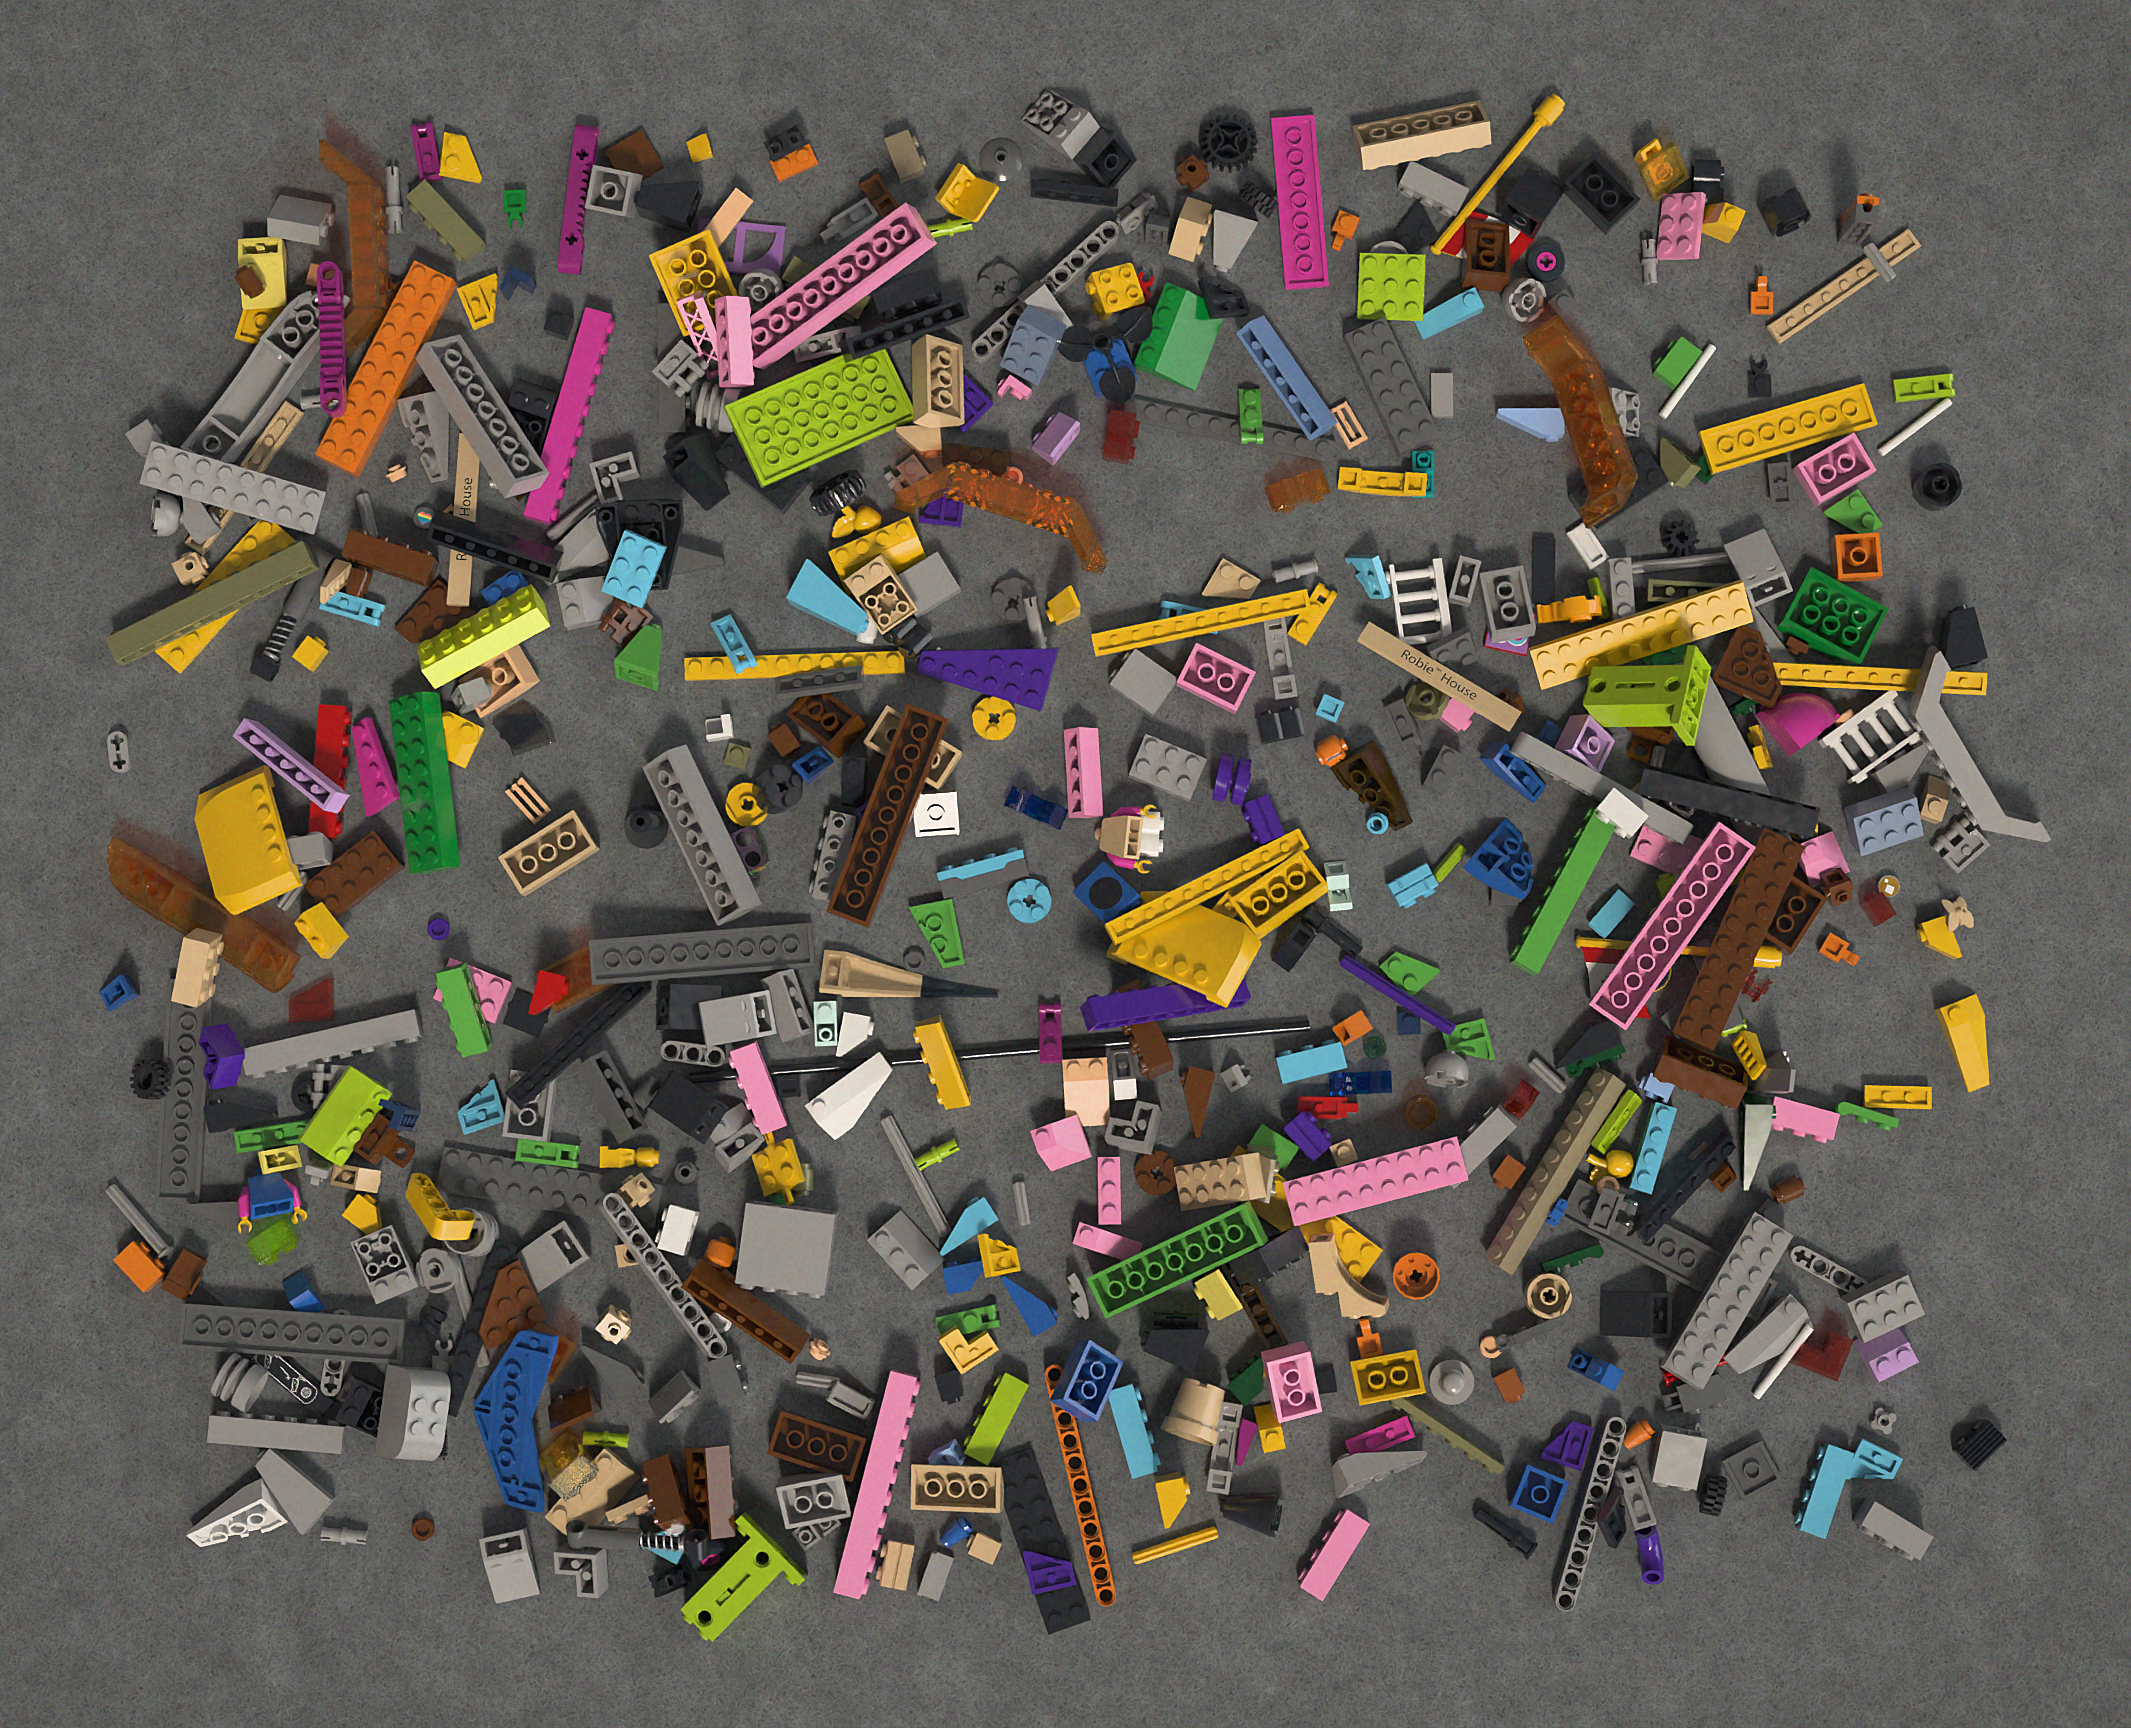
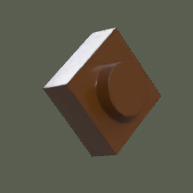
M1788 636L1784 643L1788 646L1787 650L1797 656L1800 653L1806 654L1810 647L1791 636Z

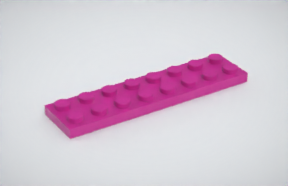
M1314 115L1271 118L1285 290L1328 287Z

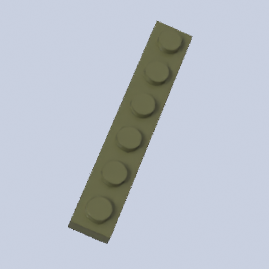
M1402 1397L1389 1401V1404L1400 1411L1402 1408L1409 1413L1407 1416L1416 1423L1421 1421L1426 1424V1429L1432 1434L1444 1436L1446 1438L1445 1442L1453 1448L1458 1446L1465 1451L1463 1454L1473 1461L1478 1459L1484 1463L1482 1467L1493 1474L1496 1471L1501 1474L1505 1468L1504 1462L1409 1398Z

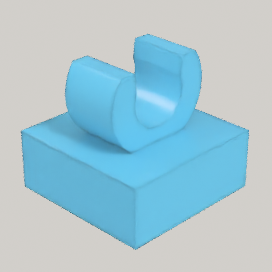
M1324 694L1315 715L1336 723L1345 702Z

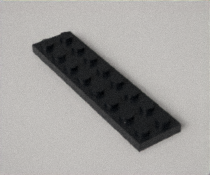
M1030 1448L990 1462V1467H1001L1004 1508L1025 1569L1026 1565L1023 1551L1025 1550L1070 1561L1032 1449ZM1075 1572L1076 1585L1034 1594L1048 1635L1091 1620Z

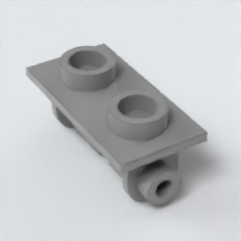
M1149 192L1146 194L1142 193L1131 203L1135 208L1134 210L1127 206L1120 213L1116 214L1117 217L1114 221L1118 226L1121 225L1125 234L1136 229L1143 220L1149 217L1150 214H1154L1159 208L1154 195L1151 196Z

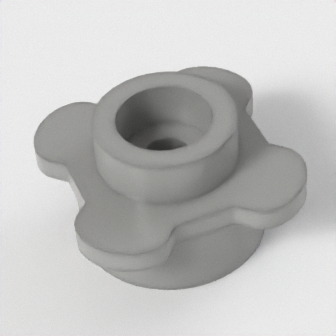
M1878 1408L1875 1410V1416L1870 1425L1873 1429L1882 1430L1884 1434H1890L1892 1432L1891 1426L1896 1421V1415L1894 1413L1889 1414L1884 1412L1882 1408Z

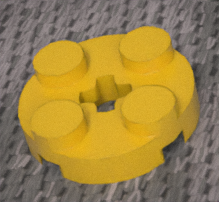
M992 696L981 700L976 705L972 714L975 731L982 738L993 741L1002 740L1012 733L1015 727L1016 716L1013 706L1008 701ZM991 713L994 715L999 713L998 724L994 722L990 724L988 722Z
M753 783L736 785L730 790L726 799V812L734 823L742 827L756 826L762 823L768 815L756 804L757 801L752 794ZM745 799L748 801L753 800L754 802L750 811L742 809Z

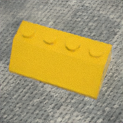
M909 517L828 552L847 596L853 593L844 580L881 553L896 574L926 559V555Z
M1301 849L1229 901L1241 921L1260 940L1327 893L1328 884Z
M939 1014L915 1023L916 1030L912 1031L916 1043L920 1042L923 1050L920 1051L924 1064L928 1063L931 1069L928 1075L931 1083H936L938 1092L935 1093L939 1104H944L946 1110L971 1105V1095L941 1015Z
M1180 1471L1154 1476L1165 1529L1170 1528L1187 1501L1186 1495L1190 1494L1186 1476H1182Z

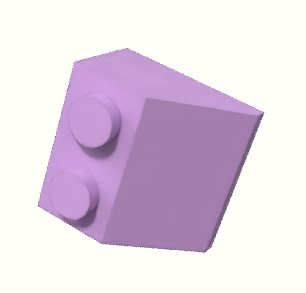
M1061 412L1056 417L1052 415L1045 424L1047 426L1043 433L1039 432L1032 440L1034 444L1032 446L1033 451L1053 466L1080 433V423Z
M1590 714L1570 716L1554 749L1600 773L1615 740Z
M1895 1328L1866 1343L1862 1342L1859 1338L1853 1341L1875 1382H1881L1919 1362L1909 1342L1899 1328Z

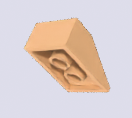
M519 644L478 665L458 680L460 684H464L483 677L484 682H488L492 691V694H490L491 698L487 703L475 709L480 718L523 694L540 681Z
M1107 1057L1062 1060L1066 1118L1078 1114L1082 1126L1108 1125L1110 1104Z

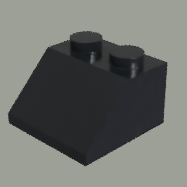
M1102 126L1073 158L1080 169L1101 187H1114L1137 161L1115 132Z

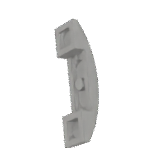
M1285 617L1264 621V636L1275 699L1297 697Z
M1228 1402L1222 1403L1216 1431L1219 1435L1217 1445L1212 1447L1206 1491L1229 1494L1243 1405Z

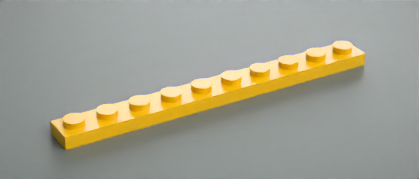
M1307 589L1095 633L1091 634L1095 657L1307 613L1311 612Z
M899 651L754 656L757 666L743 669V672L738 675L735 673L728 657L684 658L685 681L776 678L779 676L862 665L864 675L905 674V657ZM745 656L738 657L739 662L746 659Z
M1773 662L1781 685L1914 692L1921 669ZM1951 670L1946 673L1942 693L1986 695L1988 673Z
M1298 828L1106 923L1104 927L1114 945H1117L1286 861L1301 849L1303 852L1308 850L1309 845Z

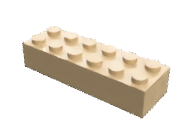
M1480 100L1352 126L1354 148L1363 170H1374L1381 166L1397 165L1406 161H1418L1425 157H1438L1445 153H1457L1465 149L1482 148L1485 145L1491 144L1490 121Z

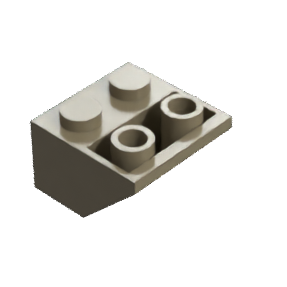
M1247 1144L1246 1154L1259 1152L1267 1197L1258 1198L1257 1200L1269 1203L1270 1196L1275 1195L1276 1183H1274L1275 1177L1273 1175H1278V1155H1275L1273 1147Z

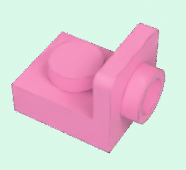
M1011 375L1007 379L1003 378L997 386V394L1001 399L1009 388L1011 389L1010 393L1019 400L1024 398L1027 401L1032 394L1030 388Z

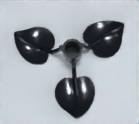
M1137 307L1122 314L1116 323V329L1119 333L1123 334L1121 336H1113L1112 334L1108 336L1105 333H1098L1092 338L1091 332L1084 326H1072L1065 330L1057 348L1063 357L1072 362L1085 361L1089 356V349L1094 347L1100 354L1105 355L1112 371L1106 372L1101 377L1099 382L1100 391L1108 400L1119 405L1126 404L1133 396L1136 379L1128 367H1121L1116 370L1109 355L1113 349L1112 340H1124L1127 337L1129 342L1134 344L1146 341L1153 329L1152 309L1150 307Z

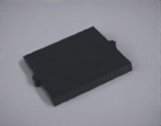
M521 701L492 723L500 733V738L504 739L512 750L544 728L536 717L535 711H531L524 701Z
M517 990L511 1005H508L509 1010L503 1024L539 1038L545 1023H548L547 1018L552 1006L536 1016L528 1014L532 996Z

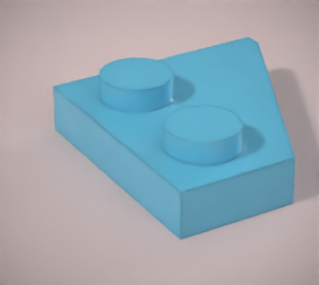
M1351 554L1345 558L1347 564L1352 562L1359 572L1355 576L1364 586L1370 599H1386L1391 596L1379 555Z
M494 1079L490 1080L488 1085L480 1093H477L469 1104L464 1105L457 1112L462 1131L465 1135L504 1122L505 1111Z
M1861 1438L1854 1451L1846 1479H1893L1903 1458Z

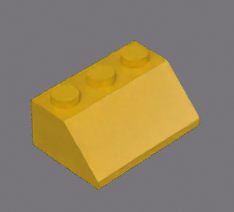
M1416 1349L1350 1362L1352 1381L1359 1406L1426 1393Z

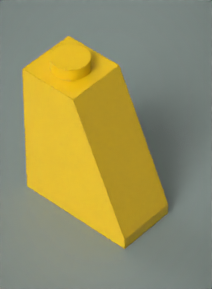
M1726 202L1705 205L1702 233L1729 244L1738 231L1746 211Z

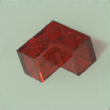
M1111 409L1103 461L1128 465L1129 459L1134 460L1136 447L1132 446L1133 438L1138 439L1140 421L1136 420L1137 414Z
M1828 1331L1820 1350L1802 1344L1794 1354L1791 1364L1838 1382L1854 1340L1836 1332Z

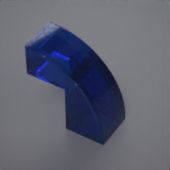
M1013 785L1004 803L1005 807L1058 830L1061 829L1068 814V809L1059 804L1044 800L1025 789Z
M1391 1071L1329 1073L1330 1096L1392 1093Z

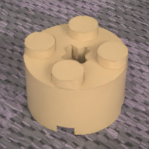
M1537 1274L1525 1286V1304L1536 1316L1547 1319L1556 1318L1565 1313L1571 1304L1572 1295L1570 1287L1562 1277L1556 1274ZM1550 1290L1552 1299H1547L1545 1302L1543 1293Z

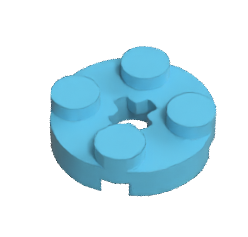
M1025 879L1017 882L1010 889L1007 898L1008 908L1018 921L1028 924L1042 920L1049 913L1051 895L1048 888L1040 881ZM1028 895H1032L1033 900H1036V903L1031 904L1030 907H1026V903L1023 902V899L1028 898Z

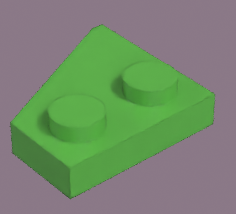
M1859 489L1822 513L1825 517L1840 523L1839 525L1854 531L1855 534L1872 533L1883 525Z
M1395 952L1379 966L1396 987L1411 996L1415 995L1441 972L1438 968Z
M1485 1018L1456 1025L1451 1035L1441 1031L1446 1050H1452L1458 1054L1495 1060Z

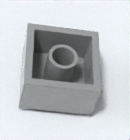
M593 165L585 208L635 219L636 207L633 201L636 192L640 191L643 175Z

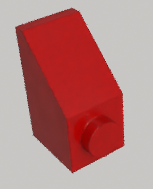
M539 970L528 1014L536 1016L563 1000L564 995L567 996L570 989V982H567L568 977Z

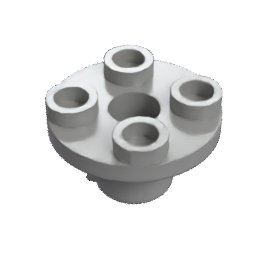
M1450 1359L1438 1363L1433 1368L1429 1377V1386L1434 1397L1440 1402L1455 1405L1464 1402L1471 1395L1474 1388V1377L1467 1365L1458 1360Z

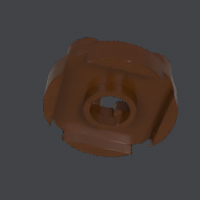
M1153 1151L1151 1155L1145 1154L1138 1160L1135 1167L1137 1184L1144 1192L1150 1195L1168 1193L1177 1184L1174 1171L1177 1162L1171 1155L1162 1151ZM1156 1167H1161L1160 1171L1164 1173L1163 1176L1158 1177L1157 1180L1153 1179V1174H1150L1151 1169L1155 1170Z

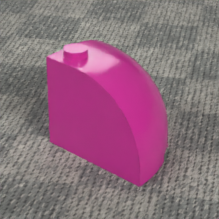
M1795 692L1781 696L1777 699L1773 709L1761 705L1758 707L1760 712L1756 714L1757 718L1788 757L1803 748L1822 733L1824 729L1832 725L1837 720L1836 718L1841 717L1840 713L1830 702L1818 695L1807 692Z

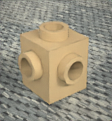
M196 552L184 553L180 556V560L172 563L180 582L185 586L192 583L197 585L203 582L206 576L210 575L207 570L210 566L206 558Z
M640 1173L636 1177L630 1175L622 1181L623 1186L616 1194L623 1199L631 1210L637 1205L641 1208L651 1200L649 1196L655 1189L643 1173Z
M610 1304L597 1319L595 1329L600 1332L605 1340L617 1344L621 1338L625 1340L630 1334L632 1319L627 1312L622 1309L618 1310Z

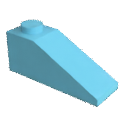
M1474 287L1423 314V321H1414L1424 340L1482 313L1484 305Z
M977 1196L966 1203L968 1208L963 1211L939 1252L941 1257L999 1220L985 1197L979 1199Z

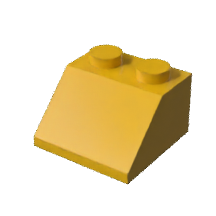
M322 902L303 912L294 923L298 931L310 943L312 949L323 959H330L349 937Z

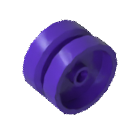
M1221 753L1212 800L1218 802L1225 801L1227 791L1231 790V804L1242 806L1245 793L1248 792L1252 759L1240 757L1235 770L1232 769L1233 755Z

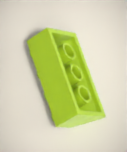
M348 1065L298 1139L326 1159L342 1167L374 1118L382 1110L383 1107L378 1105L380 1099H389L393 1093L380 1082Z

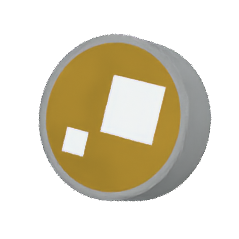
M1884 876L1877 882V892L1882 897L1891 898L1898 894L1900 883L1894 876Z

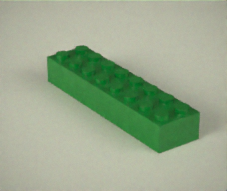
M418 692L389 699L409 874H431L459 868L461 866L440 695L436 692Z

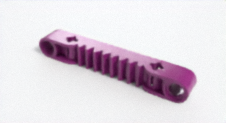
M575 125L558 255V273L581 275L585 241L581 234H584L582 226L585 225L583 217H586L584 209H586V192L589 189L587 184L590 183L588 175H591L590 169L596 162L599 139L598 126ZM586 153L588 157H584V160H581L580 157H583V154ZM573 238H575L577 242H574L573 245H570L569 242H571Z
M325 261L317 268L318 318L320 321L319 353L321 355L320 404L330 417L338 418L344 415L347 408L343 274L335 263ZM330 270H334V276L326 279L325 274ZM338 400V406L335 409H329L330 402Z

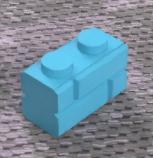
M1426 862L1386 884L1398 908L1404 906L1405 909L1416 904L1415 899L1423 895L1424 898H1427L1436 892L1434 888L1439 886Z

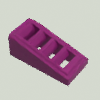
M1242 1417L1238 1430L1235 1457L1236 1465L1240 1467L1243 1465L1258 1427L1257 1423Z

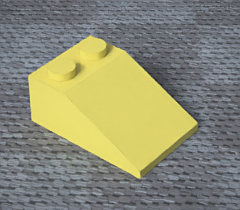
M1215 1268L1194 1282L1196 1287L1193 1290L1199 1300L1204 1298L1208 1306L1205 1309L1211 1319L1216 1317L1219 1321L1243 1308L1219 1269Z

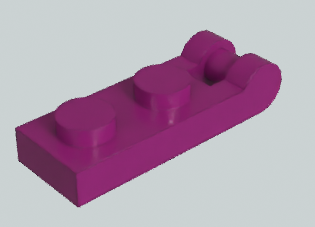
M432 120L426 121L422 125L417 123L410 124L420 182L424 179L427 182L443 180V177L438 175L440 160ZM427 133L428 137L420 138V134Z
M1039 1002L1040 1064L1062 1063L1061 1002H1054V1004ZM1046 1013H1054V1018L1046 1019Z

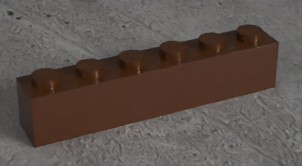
M701 1258L681 1285L682 1289L790 1364L802 1351L810 1336L809 1333L746 1289L740 1288V1285Z

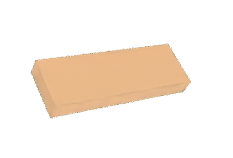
M737 188L734 189L704 229V231L710 230L712 232L718 249L754 202Z

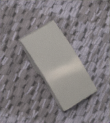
M1073 1273L1067 1277L1069 1282L1066 1285L1073 1295L1078 1293L1079 1297L1073 1300L1075 1305L1071 1308L1078 1318L1083 1316L1086 1320L1089 1318L1086 1295L1078 1277Z
M842 1519L798 1527L792 1532V1535L805 1551L841 1525L843 1521Z

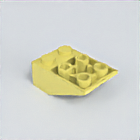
M276 237L238 239L239 268L247 265L248 268L253 266L263 281V287L265 288L262 294L253 299H250L248 295L245 296L241 289L243 310L287 307V249L283 239Z

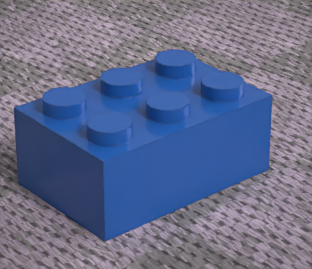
M1091 1340L1075 1342L1050 1398V1402L1084 1423L1098 1421L1124 1361Z

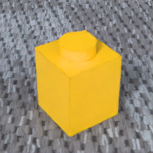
M307 636L292 657L314 672L329 651L324 648L326 643L317 636L314 639Z

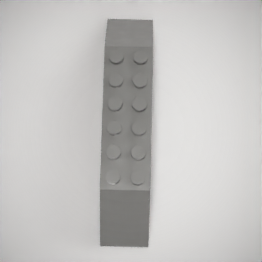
M1934 645L1928 647L1908 711L1911 716L1908 719L1914 729L1918 732L1921 731L1922 735L1919 737L1924 746L1929 751H1933V754L1930 756L1940 770H1944L1941 775L1945 782L1955 789L1952 793L1957 802L1962 807H1966L1963 812L1973 826L1978 825L1982 830L2041 842L2050 841L2051 838L2041 821L2032 813L2026 816L2003 810L1999 806L1939 704L1946 673L1951 671V668L1940 650Z

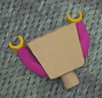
M1147 805L1144 809H1140V806L1121 807L1111 814V818L1103 819L1102 828L1096 829L1095 838L1100 841V850L1107 852L1108 858L1116 866L1129 869L1137 868L1140 873L1150 872L1142 867L1143 863L1152 864L1150 860L1138 862L1135 859H1139L1144 819L1140 815H1145L1149 819H1155L1157 816H1149L1148 811L1151 808L1157 809V807L1153 805Z

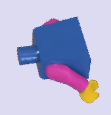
M261 1168L253 1172L254 1177L248 1179V1186L242 1189L238 1198V1216L241 1217V1222L238 1224L237 1230L240 1234V1226L242 1224L248 1226V1233L251 1231L252 1224L248 1221L249 1216L253 1220L293 1212L294 1209V1213L291 1215V1221L294 1224L298 1223L297 1214L301 1215L302 1221L306 1220L307 1213L300 1208L302 1203L295 1185L283 1179L280 1173L277 1172L262 1174Z

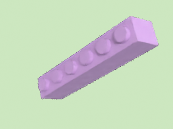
M244 718L233 734L235 739L324 811L338 813L350 796L260 722Z

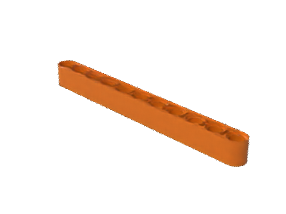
M1058 1364L1049 1365L1044 1373L1049 1398H1051L1058 1380H1051L1048 1377V1372L1050 1369L1056 1368L1062 1374L1063 1368ZM1050 1402L1095 1596L1100 1605L1110 1606L1115 1602L1116 1591L1076 1420L1070 1414L1071 1421L1065 1425L1061 1424L1058 1417L1066 1411ZM1068 1434L1074 1435L1076 1437L1075 1445L1066 1446L1063 1442L1064 1437ZM1077 1456L1081 1459L1082 1463L1079 1468H1071L1068 1462L1071 1457ZM1084 1479L1087 1483L1084 1490L1075 1489V1480ZM1082 1501H1089L1092 1508L1089 1512L1084 1513L1079 1509V1504ZM1087 1523H1094L1097 1530L1094 1534L1089 1535L1084 1531ZM1093 1545H1098L1102 1548V1553L1097 1557L1089 1553V1549ZM1099 1567L1107 1570V1575L1103 1579L1097 1578L1094 1574L1095 1570ZM1104 1589L1112 1592V1598L1108 1601L1102 1600L1099 1596L1100 1592Z

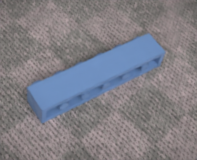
M1265 316L1249 321L1236 333L1310 441L1324 435L1338 423Z

